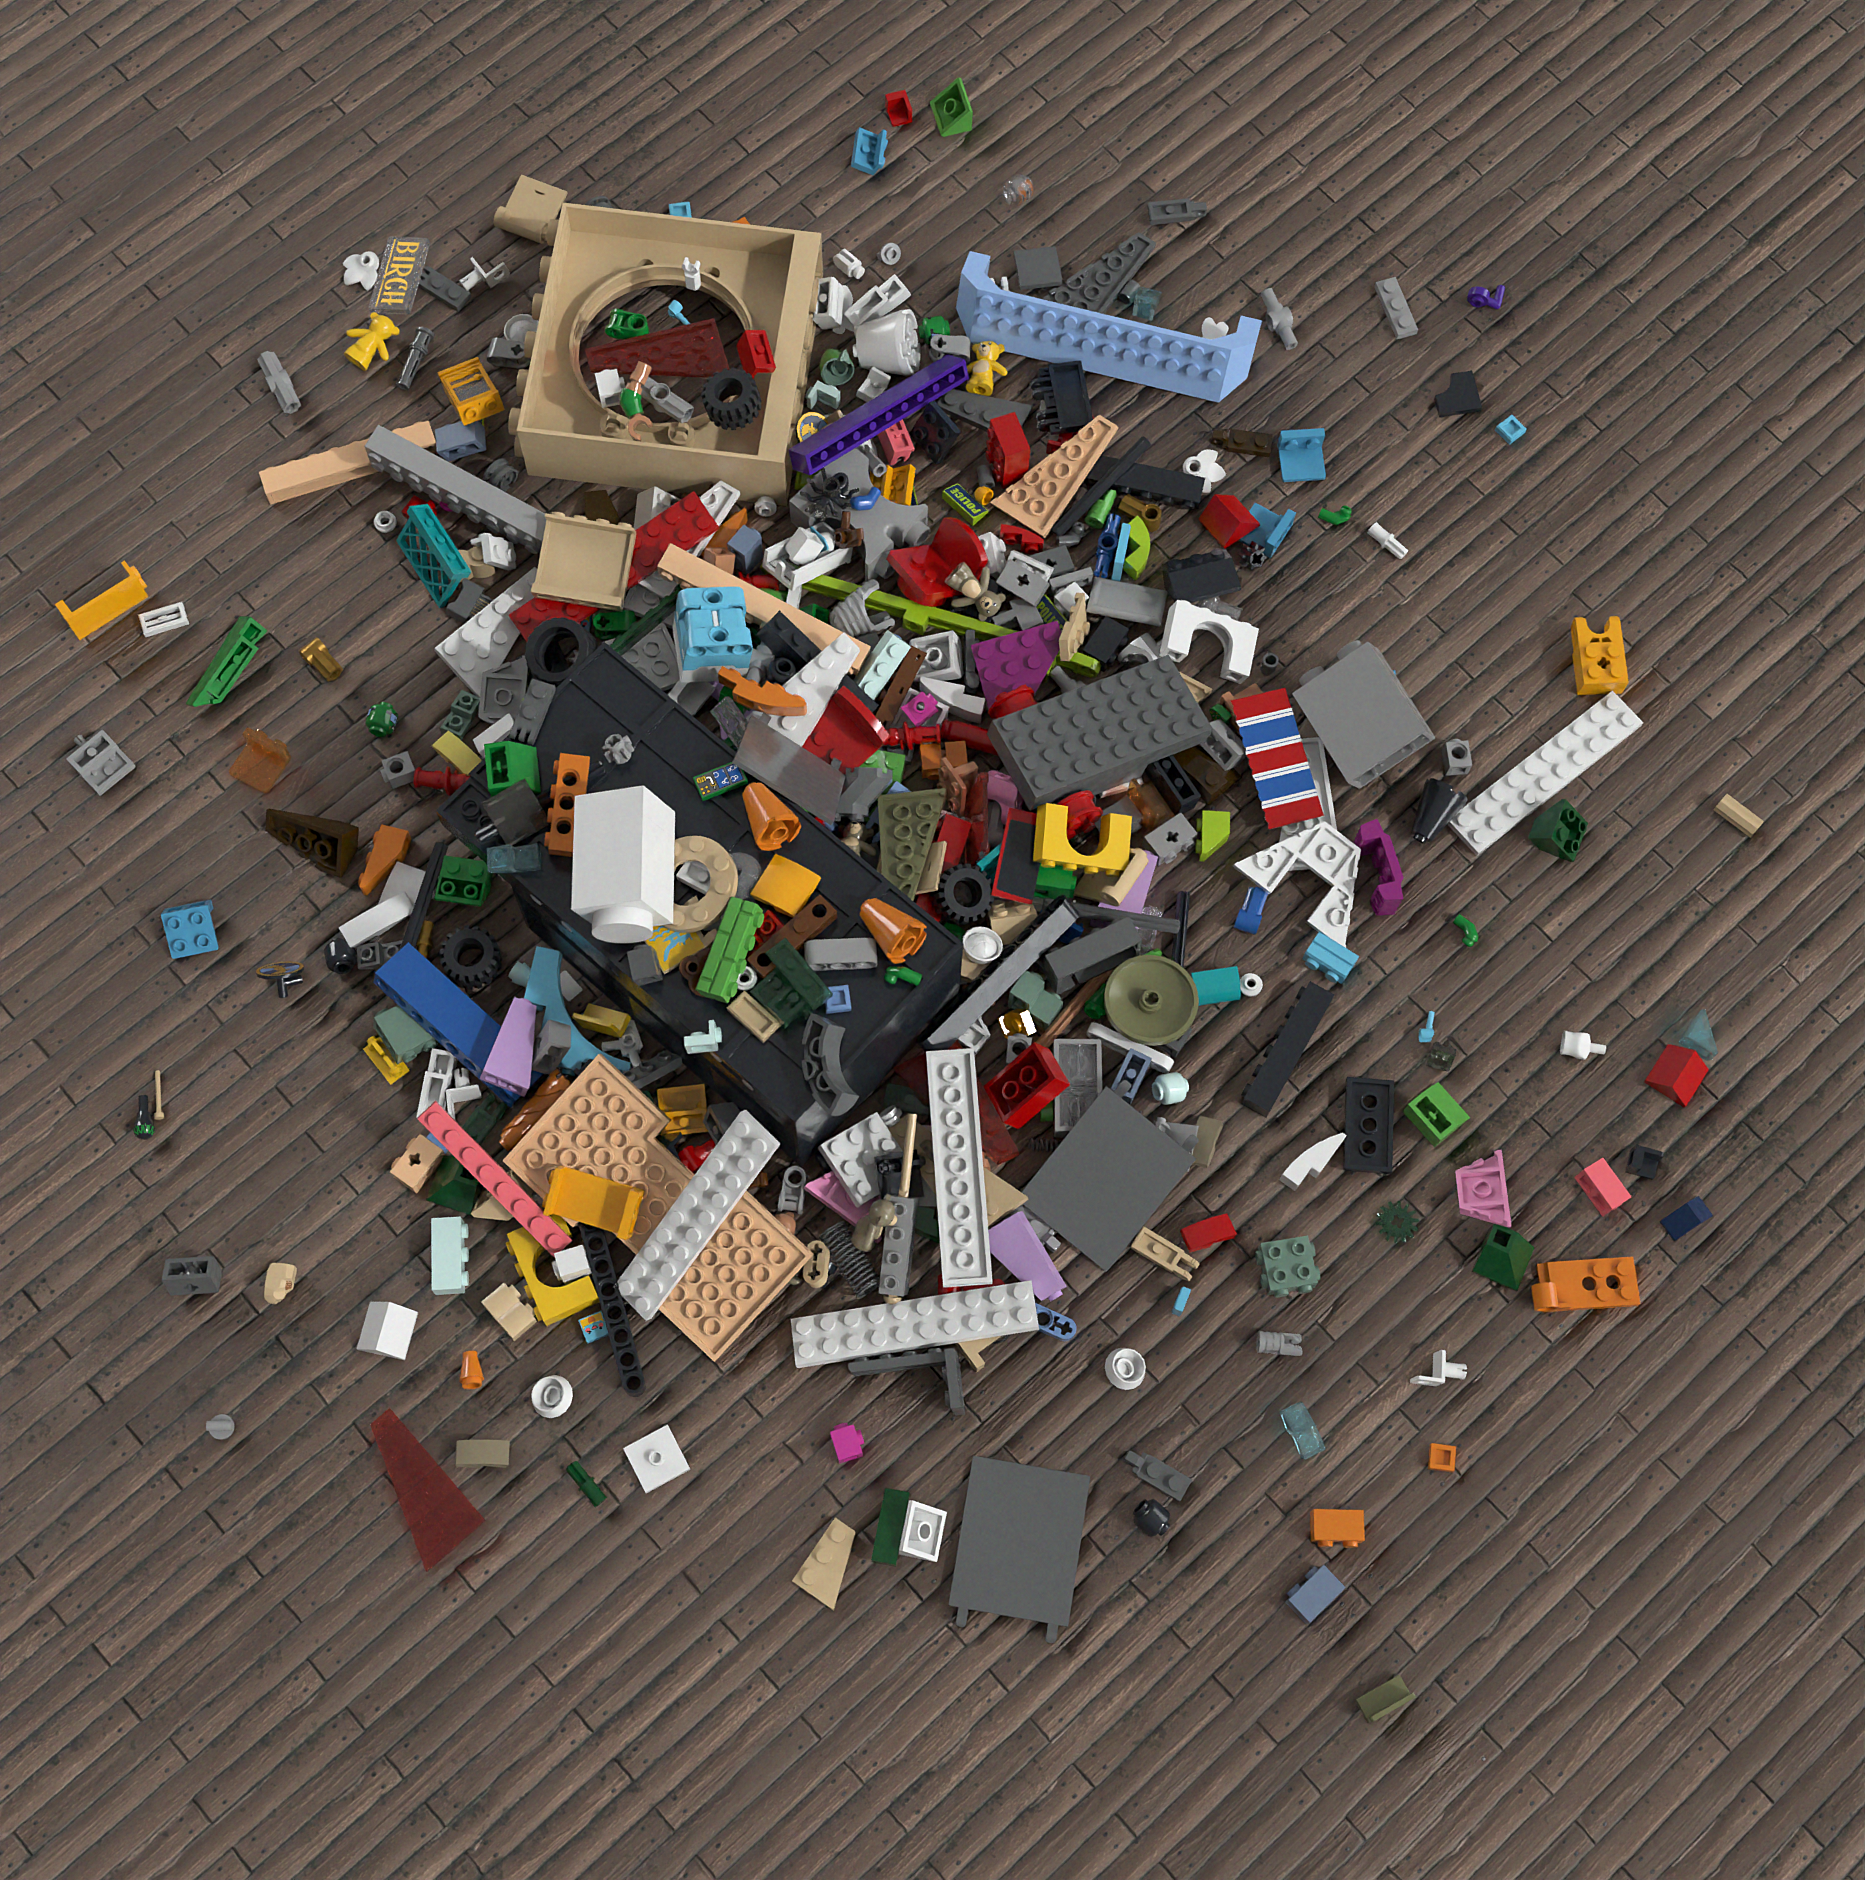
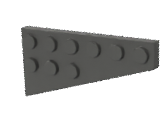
M1138 232L1118 245V248L1110 254L1106 253L1103 255L1101 260L1094 264L1091 263L1068 278L1066 283L1057 289L1053 288L1050 290L1049 294L1042 299L1105 314L1117 299L1118 294L1126 283L1132 279L1154 250L1156 242Z

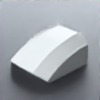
M953 630L910 640L909 646L912 645L927 653L914 679L915 682H920L921 676L940 681L962 678L964 674L963 648L959 637Z

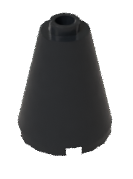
M1434 778L1427 779L1424 783L1411 833L1414 834L1413 838L1422 844L1432 842L1466 804L1467 797L1460 791L1455 794L1452 786Z

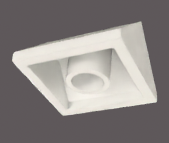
M370 1302L357 1350L405 1360L418 1312L391 1302Z
M909 1500L899 1555L937 1562L947 1512Z

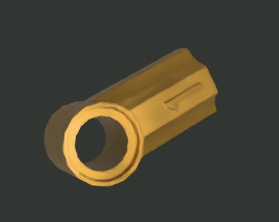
M1129 494L1124 496L1118 507V512L1131 519L1138 515L1144 522L1148 532H1154L1159 529L1161 522L1160 507L1155 504L1147 505Z
M317 637L298 650L302 658L310 666H314L328 682L336 680L343 671L340 664L329 654L326 646Z

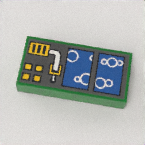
M732 762L693 777L702 801L748 784L744 771Z

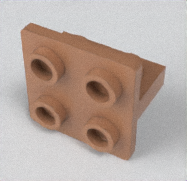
M943 757L938 769L939 783H937V789L946 788L947 795L945 799L948 802V806L952 812L957 814L958 818L964 817L965 801L972 799L974 794L978 766L973 761L953 768L947 758Z

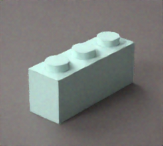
M887 630L853 681L870 698L875 700L911 646Z
M461 1217L431 1218L432 1291L435 1295L465 1293V1286L469 1285L468 1271H465V1262L469 1260L468 1247H464V1238H468L469 1232L468 1224H464Z

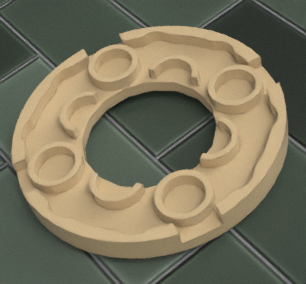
M686 836L675 840L674 872L680 864L687 861H698L709 869L711 882L706 895L699 902L689 906H680L674 903L673 924L662 925L674 932L691 933L713 925L720 919L719 916L727 908L730 897H735L738 874L734 860L719 843L702 836Z

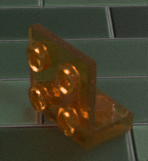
M1135 778L1130 780L1127 796H1129L1142 814V825L1145 828L1148 827L1152 832L1175 817L1150 780L1142 785Z

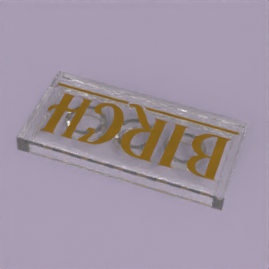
M388 238L368 307L371 313L410 314L430 245L428 238Z

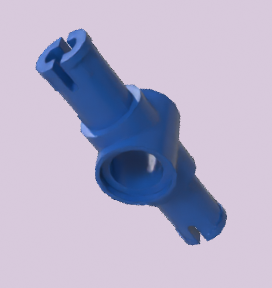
M1114 514L1107 515L1105 529L1098 539L1096 553L1098 559L1093 573L1096 577H1099L1100 571H1102L1101 578H1107L1110 562L1117 551L1119 537L1117 532L1121 521L1119 515L1115 516L1114 521H1112ZM1108 544V545H1111L1112 547L1107 548V547H1104L1103 545Z

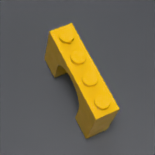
M1050 803L1037 806L1033 862H1039L1042 867L1054 868L1055 865L1063 866V870L1076 871L1077 868L1084 869V873L1098 874V871L1105 872V876L1119 877V874L1125 871L1129 864L1132 816L1114 813L1101 816L1098 847L1091 856H1085L1076 852L1068 842L1066 835L1068 806Z
M549 1215L570 1238L573 1237L566 1221L561 1216ZM524 1227L507 1234L509 1241L506 1242V1246L510 1255H516L519 1263L515 1264L520 1278L525 1276L528 1285L524 1286L529 1300L534 1298L537 1307H534L533 1310L538 1321L543 1320L545 1325L548 1326L600 1302L589 1275L562 1287H549L542 1284L536 1277L535 1266L539 1256L546 1249Z

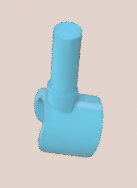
M673 300L668 306V315L680 320L689 330L692 325L680 313L683 309L682 305L678 301Z
M1429 1011L1426 1028L1419 1029V1042H1430L1434 1035L1432 1024L1435 1014L1433 1011Z

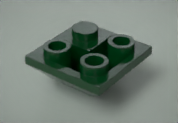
M1561 799L1535 818L1528 839L1539 850L1566 861L1574 862L1584 833L1587 830L1588 822L1566 799Z
M443 1156L426 1201L472 1216L471 1212L480 1196L483 1185L454 1156Z
M1493 1224L1487 1231L1472 1272L1517 1292L1534 1247L1518 1232L1498 1224Z

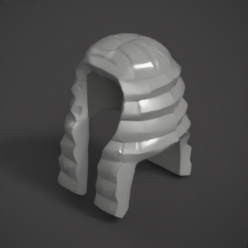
M875 579L864 582L862 587L856 589V592L852 591L850 596L845 597L844 602H839L837 606H834L830 613L831 626L851 637L866 634L867 632L873 633L874 631H880L893 626L895 621L892 617L890 618L886 611L867 616L865 610V599L872 592L879 589V583Z

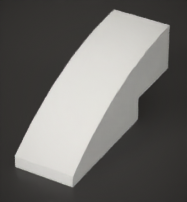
M894 274L879 288L875 285L846 310L844 314L854 326L861 325L884 316L904 302L911 294Z
M921 676V692L923 691L926 695L930 692L936 701L951 708L949 711L951 714L968 721L981 723L985 698L964 694V685Z
M402 892L340 926L339 929L348 945L357 948V946L362 945L374 936L381 935L411 916L414 905L407 893Z
M432 1048L428 1071H425L417 1117L434 1101H437L444 1109L446 1108V1090L452 1087L454 1070H456L458 1061L449 1051Z
M1340 1133L1315 1144L1294 1160L1279 1180L1295 1191L1308 1173L1317 1178L1347 1135Z

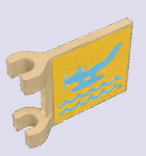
M695 896L688 900L683 906L692 905L694 903L699 902V900ZM662 925L653 926V935L645 940V943L657 951L660 968L666 974L678 967L683 958L690 955L696 956L700 950L711 948L717 930L715 928L703 936L701 931L680 933L671 931Z

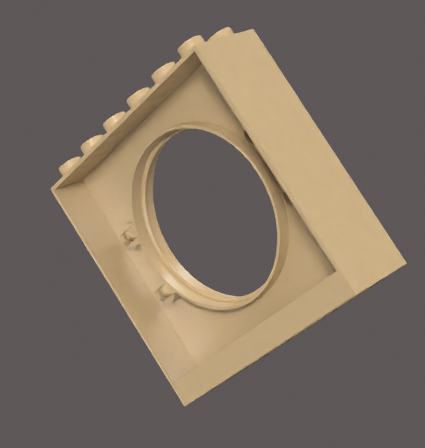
M563 203L559 220L550 219L548 223L547 243L549 246H554L552 257L542 256L540 262V282L546 283L544 294L535 293L533 297L532 318L539 321L537 332L527 331L525 336L524 355L525 358H531L529 370L520 369L517 375L516 391L518 396H523L521 409L511 408L509 415V434L516 435L514 445L515 456L524 458L528 475L649 489L655 486L665 492L681 494L687 492L690 494L694 491L698 496L706 493L711 484L716 485L719 481H723L740 491V496L737 499L739 501L757 502L760 497L768 496L774 500L776 505L787 506L793 472L788 449L797 445L798 442L795 427L803 411L816 330L813 312L816 311L819 279L823 278L821 233ZM687 257L691 264H695L697 260L700 262L701 286L697 290L710 294L726 304L739 317L745 330H765L776 369L773 373H757L754 380L761 397L762 407L758 411V417L753 418L751 424H745L744 428L736 427V430H731V428L724 430L721 426H715L706 412L689 419L687 423H680L679 421L652 423L653 427L650 428L645 424H639L635 428V433L641 435V442L634 441L628 430L631 419L615 413L607 407L602 408L601 403L586 386L579 365L581 338L596 314L610 302L626 293L656 285L686 287L684 270L682 268L684 259ZM735 395L728 397L723 402H733L737 400L740 396Z

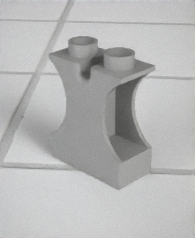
M856 448L824 467L828 482L838 472H843L848 476L849 487L844 495H847L850 490L858 488L859 492L854 493L852 497L865 496L869 493L871 487H874L869 478V458ZM821 471L789 501L791 523L797 528L808 529L824 521L836 531L837 528H841L842 511L851 512L850 529L863 528L864 540H862L861 546L854 548L860 553L865 563V582L876 579L879 575L887 579L896 571L886 560L889 552L894 550V545L900 549L907 548L908 546H921L931 532V529L927 526L928 506L926 504L914 506L901 505L891 502L881 494L872 509L861 511L850 507V499L839 498L838 500L842 504H848L845 510H842L835 502H832L835 511H837V516L833 517L829 505L822 508L821 504L817 505L820 500L810 502L804 496L805 493H808L811 497L822 495L814 492L811 487V483L814 482L818 489L823 490L824 483Z

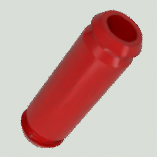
M949 718L943 721L940 731L942 740L945 738L949 742L965 741L966 747L999 756L987 736L988 729L957 720L949 721Z

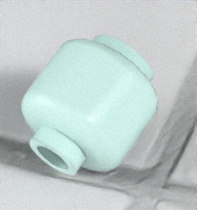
M1178 1072L1159 1075L1152 1084L1154 1098L1164 1105L1183 1101L1186 1093L1189 1091L1188 1081Z

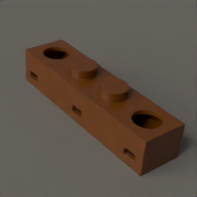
M912 645L898 669L894 671L888 680L891 682L888 689L883 688L878 697V701L881 703L874 716L881 724H885V729L890 728L927 653Z
M818 895L747 958V966L754 969L756 975L765 983L804 948L805 942L813 940L837 919V911L821 895ZM819 905H822L827 910L826 915L821 918H817L812 914V911ZM765 953L769 954L772 958L770 965L766 967L760 966L757 960Z

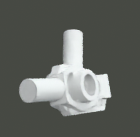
M630 1020L624 1035L617 1041L602 1042L603 1052L621 1050L623 1056L630 1058L633 1068L641 1063L638 1054L643 1044L634 1020Z

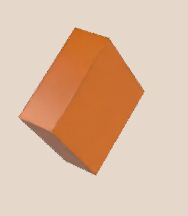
M1431 1443L1429 1447L1428 1469L1454 1472L1456 1446Z

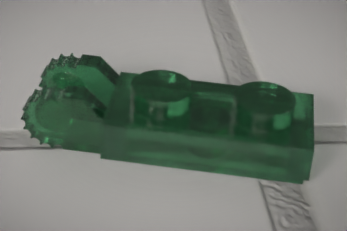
M492 1094L486 1097L480 1107L477 1106L462 1126L479 1145L483 1143L507 1108V1104L501 1102L492 1115L487 1113L486 1111L489 1110L495 1101V1096Z

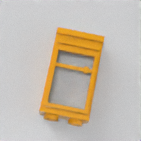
M478 357L437 372L443 389L464 426L505 410L498 390H496Z

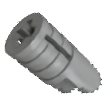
M1258 1331L1257 1353L1301 1356V1346L1293 1345L1301 1343V1335Z

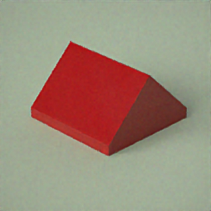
M1214 494L1198 518L1199 522L1223 549L1260 526V523L1234 495Z
M1667 1044L1644 1082L1685 1108L1709 1069L1696 1050Z

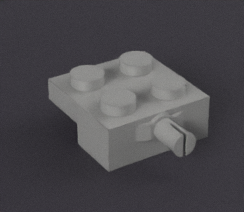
M103 730L98 732L89 741H86L82 735L77 736L80 741L75 737L74 742L80 748L66 758L70 765L99 796L136 767Z

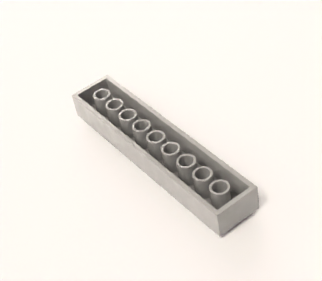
M380 425L376 427L364 446L371 466L379 472L384 470L394 480L398 482L404 481L410 484L409 486L413 490L429 494L428 496L435 502L440 503L442 501L446 503L456 513L461 511L471 521L487 525L486 527L493 533L498 534L500 532L504 534L510 542L514 544L519 542L529 552L533 554L541 553L546 526L545 513Z

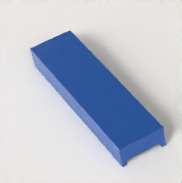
M408 942L375 972L373 983L480 1079L501 1026ZM531 1070L528 1090L544 1076V1073ZM481 1080L510 1108L522 1097Z

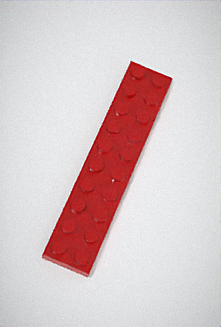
M694 491L635 530L636 539L626 591L658 571L657 566L670 543L687 551L720 529ZM534 597L508 616L526 642H528L529 635L545 620L564 617L580 623L601 608Z

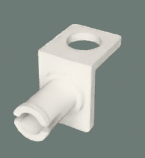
M471 257L470 260L474 265V270L459 281L467 291L481 281H486L490 288H492L509 276L510 272L504 262H502L485 274L475 259ZM503 270L500 276L494 278L497 272Z
M459 1068L454 1070L456 1088L446 1090L448 1114L454 1120L455 1102L482 1098L479 1086H470L469 1070L467 1068H461L462 1077Z
M1440 1350L1433 1354V1377L1416 1376L1410 1379V1383L1438 1386L1445 1383V1377L1464 1380L1467 1372L1462 1370H1466L1467 1367L1466 1364L1446 1362V1351Z

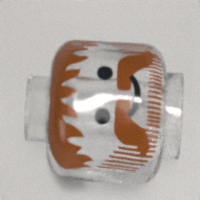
M1016 174L1003 184L1002 195L1004 200L1014 206L1023 204L1033 196L1032 180L1023 174Z

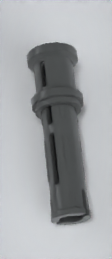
M419 326L416 328L414 341L409 345L410 352L396 382V386L404 391L409 390L422 357L428 353L427 347L429 342L435 336L431 330Z

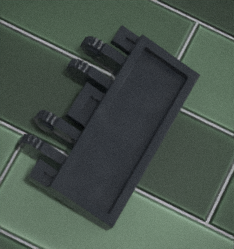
M1081 361L1048 364V368L1039 369L1040 378L1033 379L1030 382V387L1033 390V399L1036 401L1044 400L1046 409L1036 413V419L1038 422L1040 421L1038 423L1040 432L1047 431L1051 435L1078 432L1093 420Z

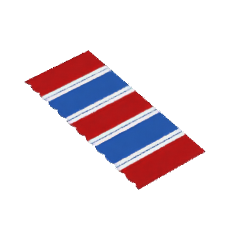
M1286 688L1231 700L1233 712L1236 715V722L1240 727L1239 733L1243 737L1242 742L1246 748V756L1249 758L1252 776L1256 780L1255 786L1259 791L1258 796L1260 801H1262V809L1265 812L1268 829L1324 816Z

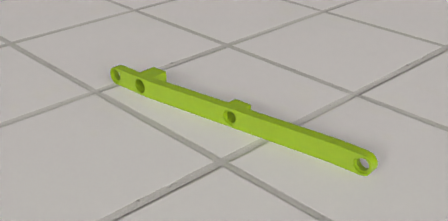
M762 562L760 570L764 574H771L764 567H762ZM789 564V565L792 566L795 570H797V569L800 568V567L794 566V565H792V564ZM822 574L802 584L803 590L844 601L845 597L850 596L852 591L856 592L858 587H862ZM877 590L865 599V608L879 612L886 611L889 615L903 618V628L920 635H924L927 626L945 631L953 630L956 634L962 636L965 635L967 630H975V638L983 642L1019 632L936 607L924 606L912 600ZM1059 650L1042 682H1048L1049 673L1055 665L1086 677L1095 678L1100 671L1101 664L1096 659L1079 652L1074 653L1070 661H1060Z

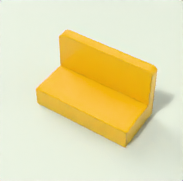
M588 1003L583 1015L573 1013L572 1016L583 1028L618 1038L624 1035L631 1019L626 1013Z

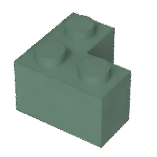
M1025 971L1009 993L1008 1007L1012 1010H1028L1033 1023L1046 1030L1061 1011L1063 1001H1061L1060 996L1052 991L1048 993L1044 990L1045 982L1042 981L1043 978L1039 974Z

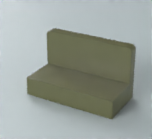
M1398 1675L1355 1699V1702L1367 1723H1371L1416 1698L1414 1692H1409L1401 1676Z

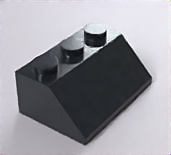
M1214 549L1209 553L1193 554L1189 558L1173 559L1169 563L1162 564L1164 588L1174 602L1185 600L1193 603L1241 591V585L1232 557L1225 549Z

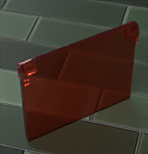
M987 772L979 773L976 783L965 799V821L972 823L965 842V864H971V867L977 866V863L990 852L987 798L989 774Z

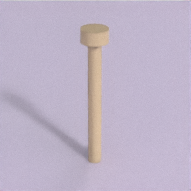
M157 1070L155 1071L156 1113H154V1119L161 1120L164 1119V1113L161 1112L160 1071Z

